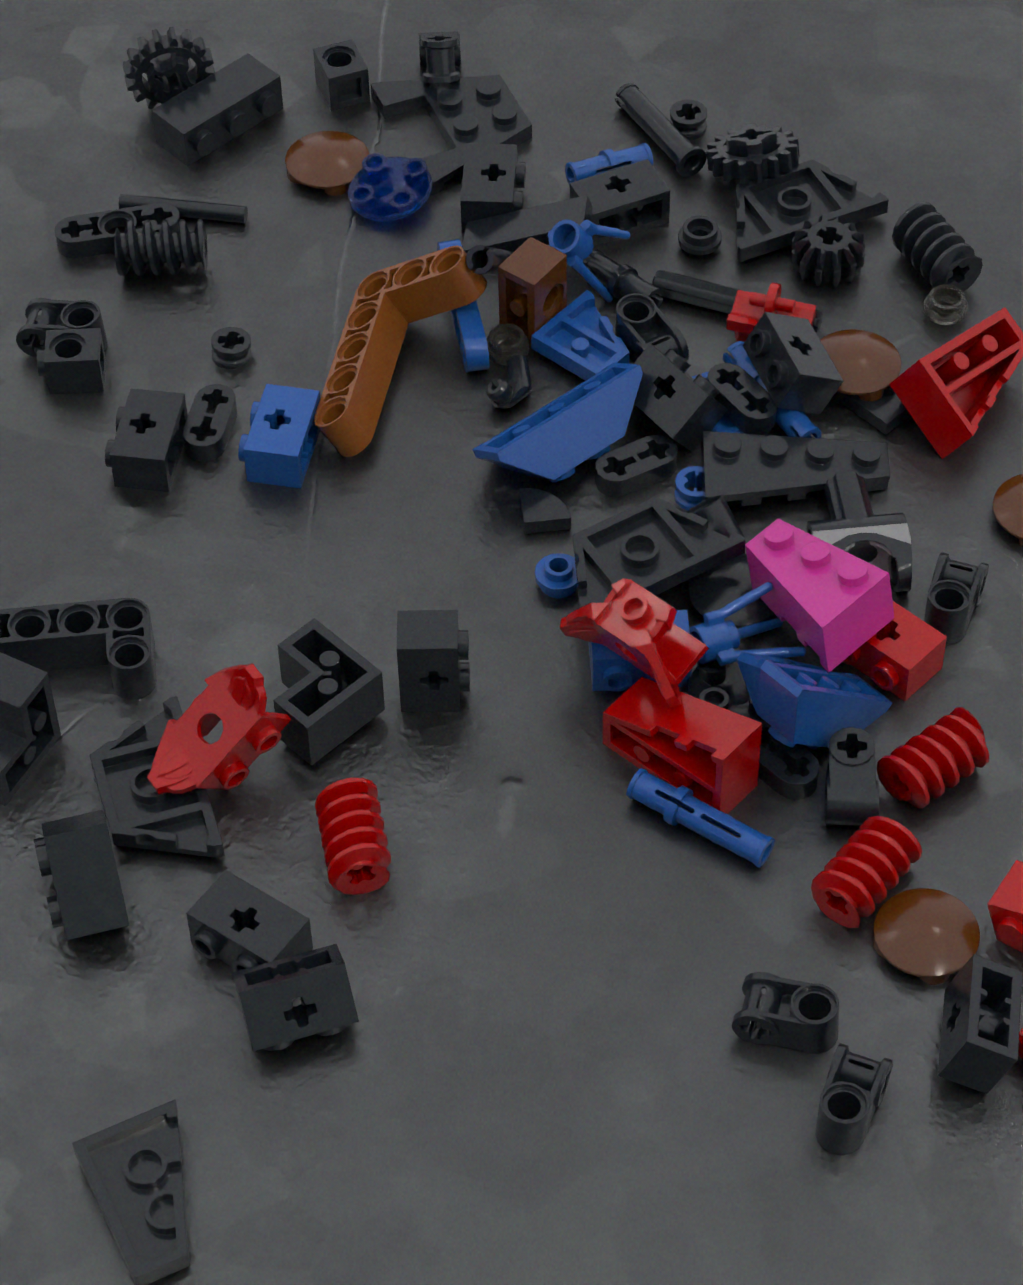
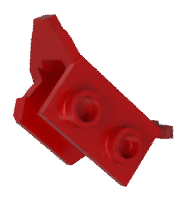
M623 578L612 584V590L603 603H589L561 618L560 630L565 636L602 644L655 679L662 697H665L670 707L681 704L678 684L709 649L706 644L673 624L677 613L674 607L631 579Z
M253 663L227 667L207 677L205 682L208 686L194 699L178 720H168L154 757L151 771L147 776L149 783L158 794L167 792L182 794L196 788L218 790L235 788L247 778L249 774L248 767L257 757L271 750L280 741V732L292 719L288 714L265 712L267 697L264 688V677ZM221 720L223 732L220 739L212 744L206 742L203 737L207 736Z

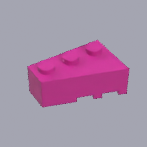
M780 519L775 520L745 544L752 589L754 590L766 582L772 583L773 589L760 598L781 621L786 620L796 630L797 639L805 647L809 645L820 657L821 665L828 673L895 618L889 573Z

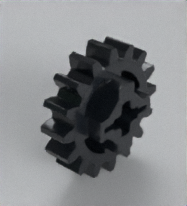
M169 27L167 35L161 36L159 31L154 29L152 30L153 39L148 41L141 36L137 38L139 49L128 48L127 55L129 60L123 62L126 86L128 91H133L135 101L140 102L146 99L148 109L152 110L158 103L163 104L214 74V61L211 50L205 47L202 37L193 40L191 31L188 29L179 36L176 35L174 27ZM190 58L195 62V66L191 65ZM143 73L147 75L148 81L142 76Z
M755 123L741 125L739 131L727 130L728 135L726 136L716 135L714 137L715 142L707 144L708 171H712L714 177L724 176V181L726 182L739 179L740 184H744L748 180L755 179V181L760 183L763 182V177L767 176L777 179L779 178V172L790 173L792 166L799 164L798 137H793V131L791 130L782 132V127L780 126L766 129V125L757 127Z

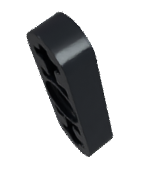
M155 203L67 217L59 221L55 226L57 248L61 255L68 258H83L115 253V234L108 233L110 229L126 227L127 221L132 220L137 233H140L143 228L138 229L137 226L143 227L145 220H150L154 232H159L161 225L157 224L162 223L163 220H168L171 231L176 232L180 222L179 211L171 204Z

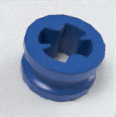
M689 466L682 469L675 479V501L681 508L687 511L703 501V491L697 492V488L702 487V467ZM694 486V491H690L687 489L689 487Z

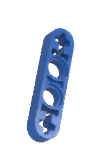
M460 239L437 242V251L456 245L462 247ZM475 300L466 306L450 310L466 373L489 370L488 345L477 301Z

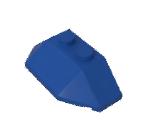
M612 363L567 393L487 442L472 449L475 457L530 477L549 479L550 482H558L572 476L575 473L574 467L585 460L596 459L609 452L611 449L610 445L625 436L643 375L641 366L637 364Z
M741 652L737 658V663L756 714L771 725L768 732L775 739L789 747L802 744L813 750H817L818 747L829 748L830 738L835 732L848 727L864 730L887 712L893 703L856 674L831 671L828 673L825 668L747 652Z

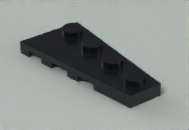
M702 432L700 445L703 501L720 494L724 496L726 502L740 500L742 506L761 504L762 497L785 495L787 501L806 499V494L812 491L824 490L827 480L833 478L837 473L846 471L856 472L859 476L864 477L868 491L888 488L890 466L887 443L730 432Z

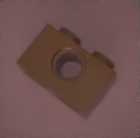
M530 237L498 266L500 333L531 348V335L567 306L566 254Z

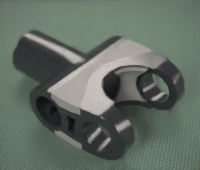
M846 471L835 474L833 478L826 481L824 486L831 519L808 521L806 532L888 572L891 586L893 585L896 593L910 592L912 583V548L905 514L874 515L865 478L859 476L856 472Z

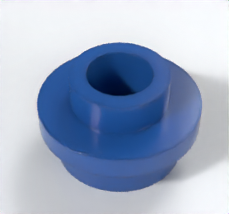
M562 553L550 554L537 563L535 567V580L547 596L565 598L576 591L577 578L573 556Z

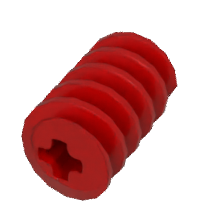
M956 707L950 715H944L935 725H929L920 735L913 736L905 745L894 749L889 756L882 757L877 762L876 770L879 781L892 797L899 801H908L914 807L923 809L930 803V797L939 798L945 793V787H955L960 782V777L968 778L974 773L975 767H984L989 762L990 755L983 729L978 720L964 707Z
M350 777L338 780L319 793L315 802L325 864L328 867V880L334 889L344 894L358 895L370 893L389 882L390 878L387 867L391 863V854L386 848L388 840L387 835L383 832L384 820L380 816L381 805L377 800V786L371 780L365 778Z
M882 816L869 817L862 823L860 829L848 839V843L838 850L836 857L832 858L824 866V871H821L812 880L811 891L817 906L829 919L839 925L848 928H859L860 917H869L875 911V904H880L887 897V890H892L899 883V876L903 877L910 870V864L915 863L921 858L922 848L919 841L911 831L899 822Z

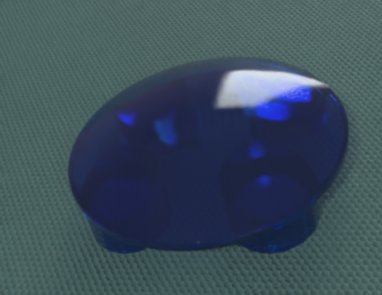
M374 153L364 158L362 161L363 168L355 175L348 188L349 202L358 214L375 221H393L411 215L426 203L432 191V178L426 162L421 158L385 157L383 154Z

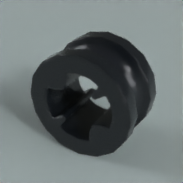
M681 100L672 105L670 109V122L688 140L700 138L705 134L707 130V108L704 104L695 100Z
M225 327L216 331L211 337L213 362L220 368L236 369L248 363L251 358V337L248 332L237 327Z

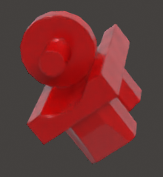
M773 282L769 286L767 295L738 290L733 308L727 318L726 330L735 331L737 342H745L764 312L808 319L812 325L816 315V305L781 298L782 286Z

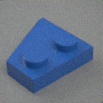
M588 290L583 292L531 335V349L585 381L614 362L629 364V350L622 339L613 333V325L608 317L600 315L595 307V297Z

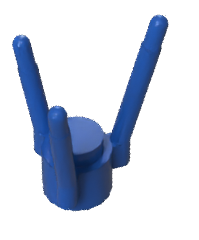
M565 219L559 221L548 232L549 245L566 254L568 266L575 269L606 302L612 301L613 296L583 264V260L592 253V236L594 234L629 239L630 232L596 225L590 220H584L580 225L572 220Z
M766 582L721 609L705 613L704 623L691 626L690 635L706 644L709 648L700 658L699 662L701 664L717 660L720 666L737 662L741 652L777 658L798 657L806 654L804 647L734 650L739 648L740 639L783 625V621L779 618H774L737 629L731 620H724L773 589L772 583Z

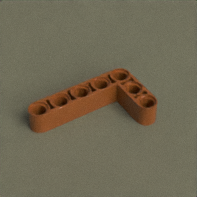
M450 246L375 271L364 278L356 289L314 416L316 426L341 456L352 457L363 451L370 444L408 324L466 306L478 299L485 291L487 280L482 274L474 273L476 270L468 268L466 263L467 253L461 246Z

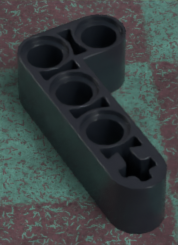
M118 598L0 609L1 653L43 671L109 665L114 692L126 700L142 699L154 690L157 681L155 641L149 608L143 601L136 598Z

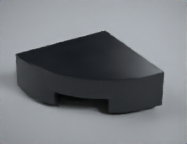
M519 488V502L525 534L571 529L570 512L559 498L543 490Z

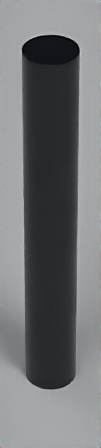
M121 194L119 197V209L155 203H168L178 209L180 217L245 224L248 217L247 206Z

